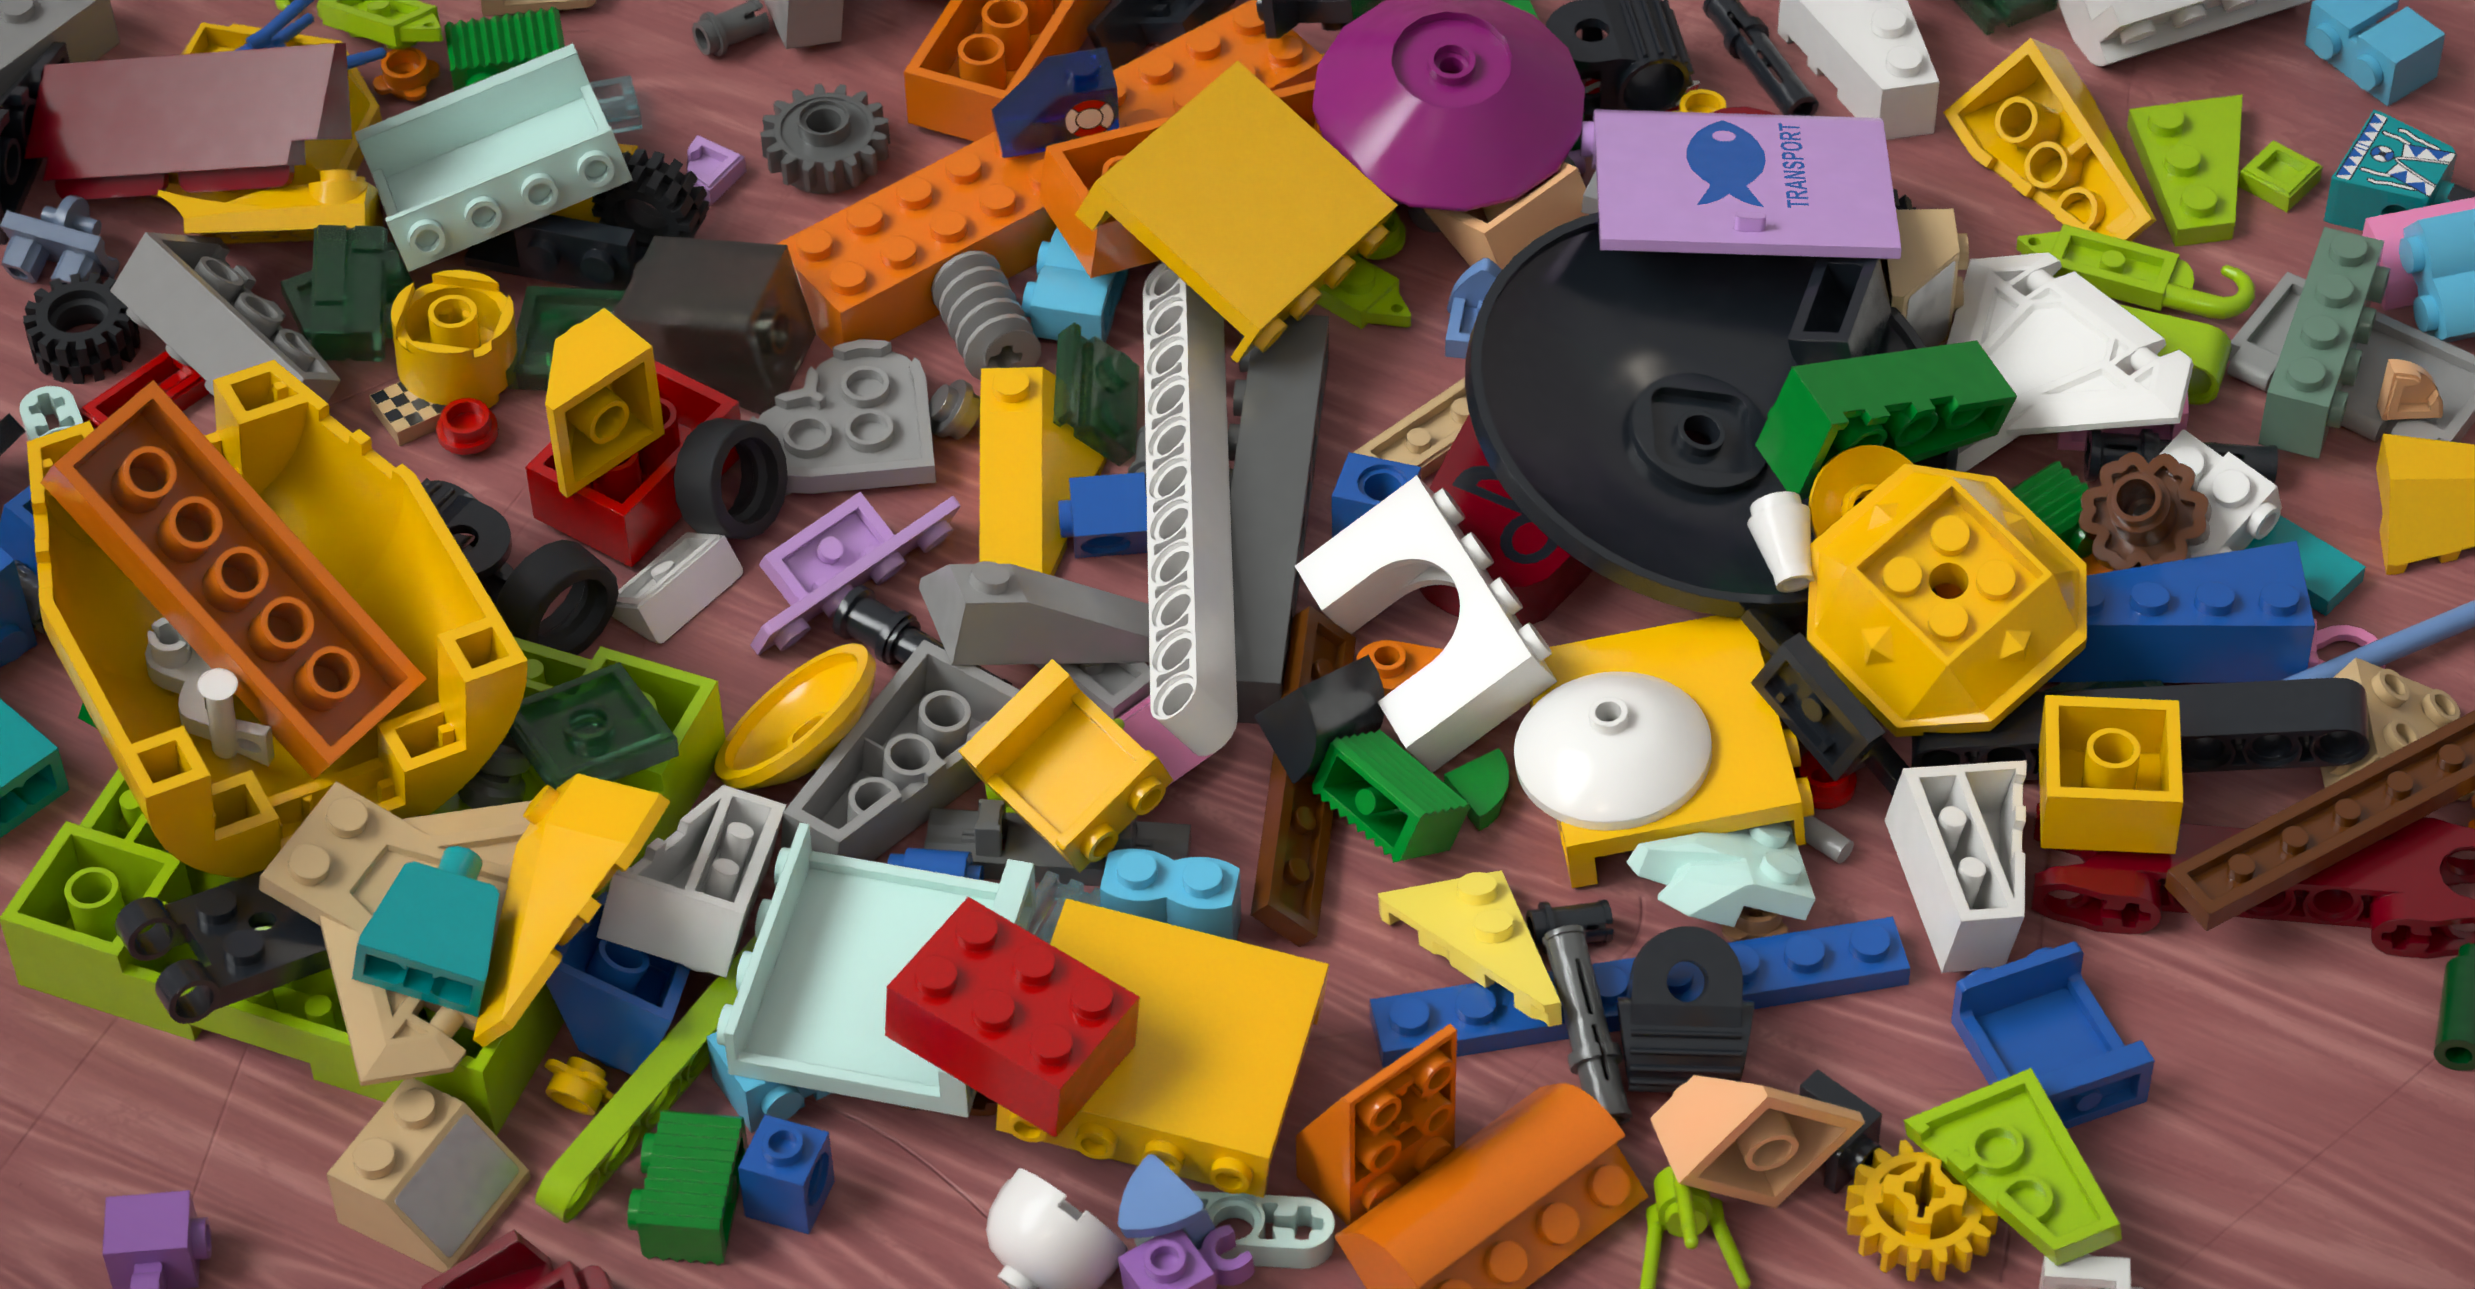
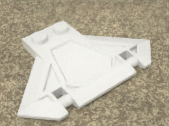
M2049 252L1970 259L1963 284L1964 305L1956 309L1947 344L1977 340L2016 393L2017 398L1996 436L1958 448L1956 471H1968L2020 435L2180 423L2194 366L2193 361L2181 350L2159 357L2157 354L2166 346L2165 339L2076 272H2071L2057 278L2052 277L2062 265L2060 260Z

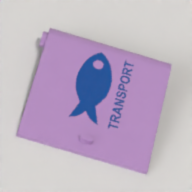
M1594 109L1593 121H1582L1580 157H1591L1592 169H1596L1600 250L1901 259L1902 248L1882 118Z

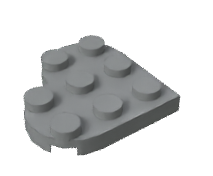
M860 339L833 347L832 358L821 363L816 370L812 367L808 369L804 388L777 395L775 397L776 406L763 412L758 420L754 416L749 420L766 425L780 441L787 463L788 482L785 496L791 493L816 494L936 483L925 373L920 361L916 357L911 361L907 356L892 352L891 343L888 341Z

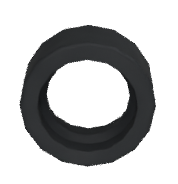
M715 418L700 423L686 437L677 456L674 474L676 502L683 519L696 532L724 535L726 538L743 540L761 535L776 520L785 500L788 482L785 453L778 437L766 425L752 421ZM735 446L740 458L742 477L736 500L727 511L722 499L721 476L724 462L730 450Z
M568 540L555 541L541 546L525 557L513 570L499 593L496 609L513 637L579 655L604 631L614 613L619 594L617 578L605 564L578 542ZM572 585L563 603L550 616L542 620L550 604L561 592Z

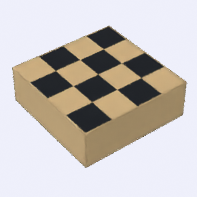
M402 382L369 395L372 411L399 447L435 431L441 412L446 406L420 399L412 394Z

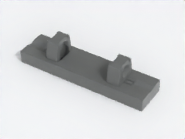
M980 799L978 811L931 808L924 849L970 851L973 857V865L984 867V879L1001 880L1007 860L1011 859L1034 863L1035 882L1101 886L1108 855L1097 862H1090L1079 873L1017 813H1006L1004 800ZM1136 817L1119 834L1118 841L1111 852L1120 849H1145L1166 855L1174 861L1188 858L1191 849V824L1137 821ZM1002 839H1006L1004 851L1002 849Z

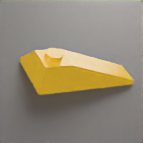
M2030 38L1943 112L1975 160L1996 172L2025 197L2031 198L2054 215L2055 219L2062 224L2132 241L2157 221L2093 96L2063 51Z
M1043 367L981 368L979 562L990 561L998 564H1013L1054 576L1067 549V538H1061L1058 501L1070 500L1069 478L1101 475L1107 462V409Z
M581 774L574 775L556 789L546 785L534 797L523 814V817L530 824L516 844L489 964L482 1006L474 1031L473 1040L484 1048L513 1029L561 962L563 955L554 948L555 945H565L576 935L584 923L590 922L601 906L591 895L598 893L611 880L618 869L622 872L628 869L671 801L660 793Z

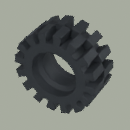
M636 149L633 156L629 151L622 153L633 180L593 196L592 202L595 203L592 207L593 217H600L599 223L635 230L638 246L680 254L685 253L706 218V213L709 209V201L704 200L707 195L704 186L694 187L698 177L692 171L685 175L679 170L683 164L676 159L672 161L671 165L665 163V154L655 151L651 158H648L645 149Z
M80 273L69 275L71 280L69 284L63 285L59 278L50 281L52 291L47 292L42 288L38 289L34 293L36 302H27L25 306L27 316H23L32 357L35 364L38 363L40 371L45 375L52 372L54 380L64 382L68 374H71L73 384H84L85 375L93 374L94 380L97 382L105 379L103 372L105 369L109 368L114 374L123 370L121 359L131 363L136 356L134 348L140 347V331L138 324L128 317L126 313L128 307L110 292L116 280L109 277L103 284L101 274L90 273L88 281L82 282ZM98 324L96 327L84 332H66L79 325Z

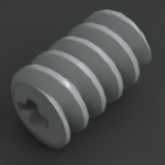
M967 251L956 255L945 263L934 277L931 286L932 300L939 309L940 316L947 325L948 332L955 341L956 348L963 357L964 364L971 375L981 381V368L1034 367L1041 356V343L1033 333V328L1026 319L1023 308L1017 302L1014 291L1008 285V279L1001 271L1000 264L996 258L984 251Z

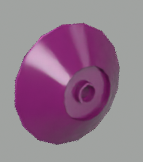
M1387 0L1344 26L1317 66L1312 110L1323 138L1389 198L1409 207L1466 212L1516 200L1557 173L1582 132L1585 88L1569 48L1531 13L1501 0Z

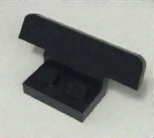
M1759 608L1747 609L1740 619L1772 655L1752 680L1751 684L1835 782L1867 766L1893 796L1902 769L1910 767L1883 737L1886 731L1800 632L1795 635L1781 618Z

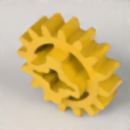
M1907 1140L1900 1141L1897 1156L1892 1157L1888 1152L1878 1148L1874 1151L1872 1167L1862 1164L1856 1167L1854 1185H1849L1847 1190L1845 1211L1848 1212L1847 1232L1848 1235L1860 1236L1858 1252L1862 1257L1876 1252L1882 1254L1880 1270L1884 1273L1893 1269L1896 1264L1906 1266L1908 1281L1915 1282L1920 1269H1930L1937 1282L1944 1281L1946 1265L1952 1263L1957 1269L1966 1273L1971 1268L1973 1254L1984 1257L1987 1255L1991 1235H1996L1998 1215L1941 1166L1942 1160L1929 1156L1925 1151L1914 1152ZM1924 1202L1926 1203L1924 1217L1919 1218L1917 1216L1920 1203Z

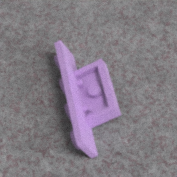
M861 492L849 498L763 557L759 566L791 606L766 622L760 628L750 646L757 655H760L773 645H776L780 651H783L795 644L811 629L807 623L823 611L829 618L834 617L843 598L856 586L864 584L871 578L876 585H880L905 566L907 562L903 556L918 546L926 553L942 543L954 531L949 523L960 509L961 504L952 496L894 535Z

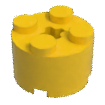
M446 270L432 274V283L416 290L414 282L411 283L395 298L391 308V323L397 372L403 385L415 396L434 404L448 405L457 399L474 398L485 403L488 408L494 406L499 400V393L511 384L519 368L514 305L509 295L507 298L499 291V283L487 275L474 271Z

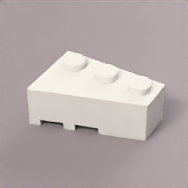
M1780 0L1778 34L1787 44L1794 41L1808 56L1807 66L1817 76L1824 74L1838 89L1837 98L1854 117L1882 118L1886 140L1934 134L1939 79L1907 0Z
M2027 760L1902 769L1885 817V823L1942 973L1972 971L1985 967L1996 968L2005 965L2025 917V853H2022V830L2026 823V806H2023V783L2026 778Z
M722 785L681 818L677 831L666 840L656 838L647 846L645 855L631 868L628 867L625 872L617 870L611 880L596 937L683 964L693 971L709 972L726 978L769 868L786 804Z

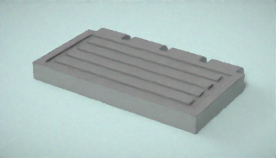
M2287 272L2231 341L2232 350L2229 357L2231 362L2227 370L2228 375L2265 392L2268 391L2306 281L2305 279ZM2376 312L2368 345L2357 343L2356 349L2363 351L2355 385L2354 387L2343 385L2342 391L2349 393L2341 426L2375 442L2387 432L2391 435L2459 443L2475 423V355ZM2388 359H2399L2415 363L2423 367L2432 376L2443 402L2442 418L2382 420L2377 409V402Z

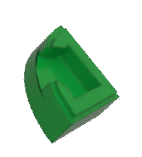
M1499 748L1444 774V783L1469 803L1470 809L1466 816L1479 831L1489 826L1498 818L1508 794L1509 768L1506 758Z

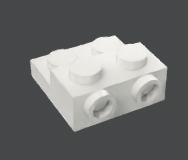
M2182 429L2160 453L2170 454L2179 463L2193 469L2198 479L2197 491L2208 498L2212 508L2211 518L2208 522L2210 526L2209 538L2202 544L2189 546L2191 558L2243 550L2254 538L2260 540L2268 535L2276 525L2282 509L2278 487L2230 452L2222 457L2192 434Z

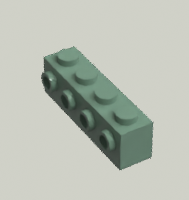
M2324 227L2267 391L2258 444L2264 446L2276 445L2277 449L2319 459L2329 428L2340 429L2349 393L2342 391L2343 385L2352 387L2355 385L2363 351L2356 349L2357 343L2368 345L2377 309L2370 308L2371 302L2382 303L2389 279L2390 268L2380 266L2384 241Z

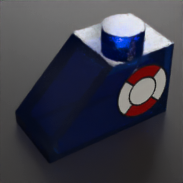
M1106 47L1047 56L992 109V119L1003 158L1045 152L1046 146L1119 128L1118 90Z

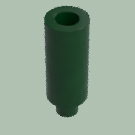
M2474 943L2460 946L2458 957L2449 960L2445 966L2434 1057L2442 1066L2457 1071L2475 1069Z

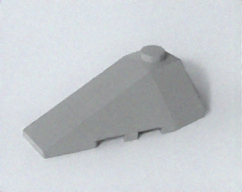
M982 561L976 564H948L921 577L919 590L952 666L1047 664L1051 659L1058 664L1150 662L1149 604L1017 565L998 564L990 561Z

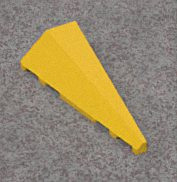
M2383 434L2376 472L2383 512L2379 532L2386 575L2404 573L2409 563L2437 557L2441 563L2457 560L2462 550L2475 547V444Z

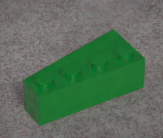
M1977 340L1792 366L1774 406L1767 414V421L1755 446L1786 491L1795 492L1800 495L1801 500L1809 498L1814 480L1822 467L1831 458L1846 449L1863 445L1884 446L1899 452L1912 463L1996 436L2009 414L2017 395Z

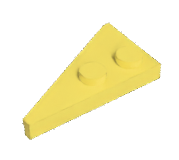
M1502 870L1489 873L1473 872L1457 879L1378 893L1379 913L1382 921L1392 925L1402 920L1418 931L1420 946L1433 954L1446 957L1452 967L1478 984L1487 988L1497 982L1514 993V1007L1530 1018L1539 1019L1549 1027L1562 1024L1561 1001Z

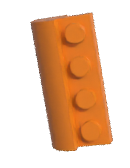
M1557 1083L1539 1087L1334 1237L1366 1289H1526L1649 1196L1616 1144L1626 1135L1610 1113L1582 1089L1568 1083Z

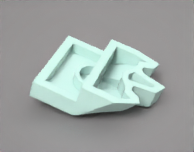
M1783 822L1728 833L1700 832L1639 843L1626 862L1637 876L1667 885L1658 894V900L1689 917L1731 927L1735 926L1744 906L1806 921L1815 901V896L1798 845L1795 843L1792 829Z

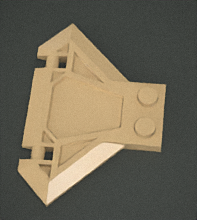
M336 781L260 875V891L321 926L360 1086L453 1072L465 1057L467 1050L452 1038L460 1027L475 1031L478 1018L352 979L356 947L361 933L404 864L415 861L438 868L446 848L450 846L465 847L477 853L482 859L483 865L477 880L494 885L500 891L490 954L491 960L516 844L530 824L523 817V814L531 801L401 819ZM424 1006L436 1013L429 1023L417 1017Z

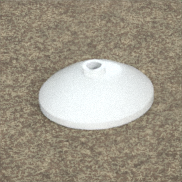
M1625 671L1602 672L1571 680L1542 697L1521 722L1514 744V759L1517 776L1523 790L1529 799L1546 814L1561 822L1580 828L1601 831L1624 830L1640 827L1662 819L1679 809L1694 796L1704 782L1710 768L1712 741L1709 724L1703 711L1682 689L1670 682L1647 674Z

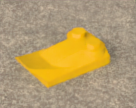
M355 170L320 171V181L312 182L308 185L263 190L226 203L158 190L157 196L171 203L184 218V234L219 237L225 244L383 239V215L378 189L366 182L365 177L356 176Z

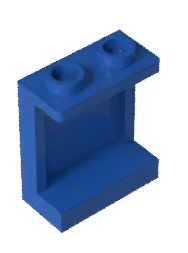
M2071 942L2056 948H2041L2032 952L2026 958L1996 968H1981L1970 973L1966 978L1960 979L1956 983L1951 1023L1989 1085L2032 1068L2066 1129L2147 1102L2155 1061L2142 1040L2124 1045L2082 978L2081 969L2084 952L2077 942Z

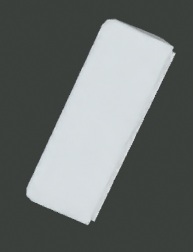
M686 532L618 590L619 594L612 617L649 641L658 644L664 643L738 580L743 574V567L724 535Z

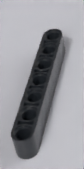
M2348 678L2035 692L1991 731L1968 733L1924 732L1921 736H1911V768L2027 760L2025 780H2039V742L2045 695L2179 701L2182 773L2343 766L2362 760L2369 752L2370 736L2367 694L2361 684Z

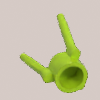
M1671 1166L1663 1169L1654 1179L1656 1203L1646 1208L1648 1231L1640 1289L1656 1288L1664 1230L1667 1229L1670 1234L1684 1238V1244L1688 1249H1695L1699 1242L1698 1235L1706 1229L1707 1225L1711 1226L1737 1286L1740 1289H1748L1751 1282L1725 1221L1722 1201L1711 1197L1710 1191L1678 1184Z

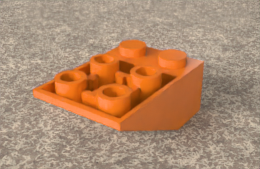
M1451 1024L1343 1096L1296 1135V1176L1347 1226L1455 1149L1457 1029Z

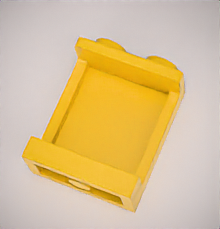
M1053 659L958 751L974 773L1079 873L1090 862H1097L1107 856L1116 845L1119 834L1138 815H1145L1152 811L1162 800L1166 787L1173 781L1160 759L1150 750L1145 751L1078 688L1072 677Z

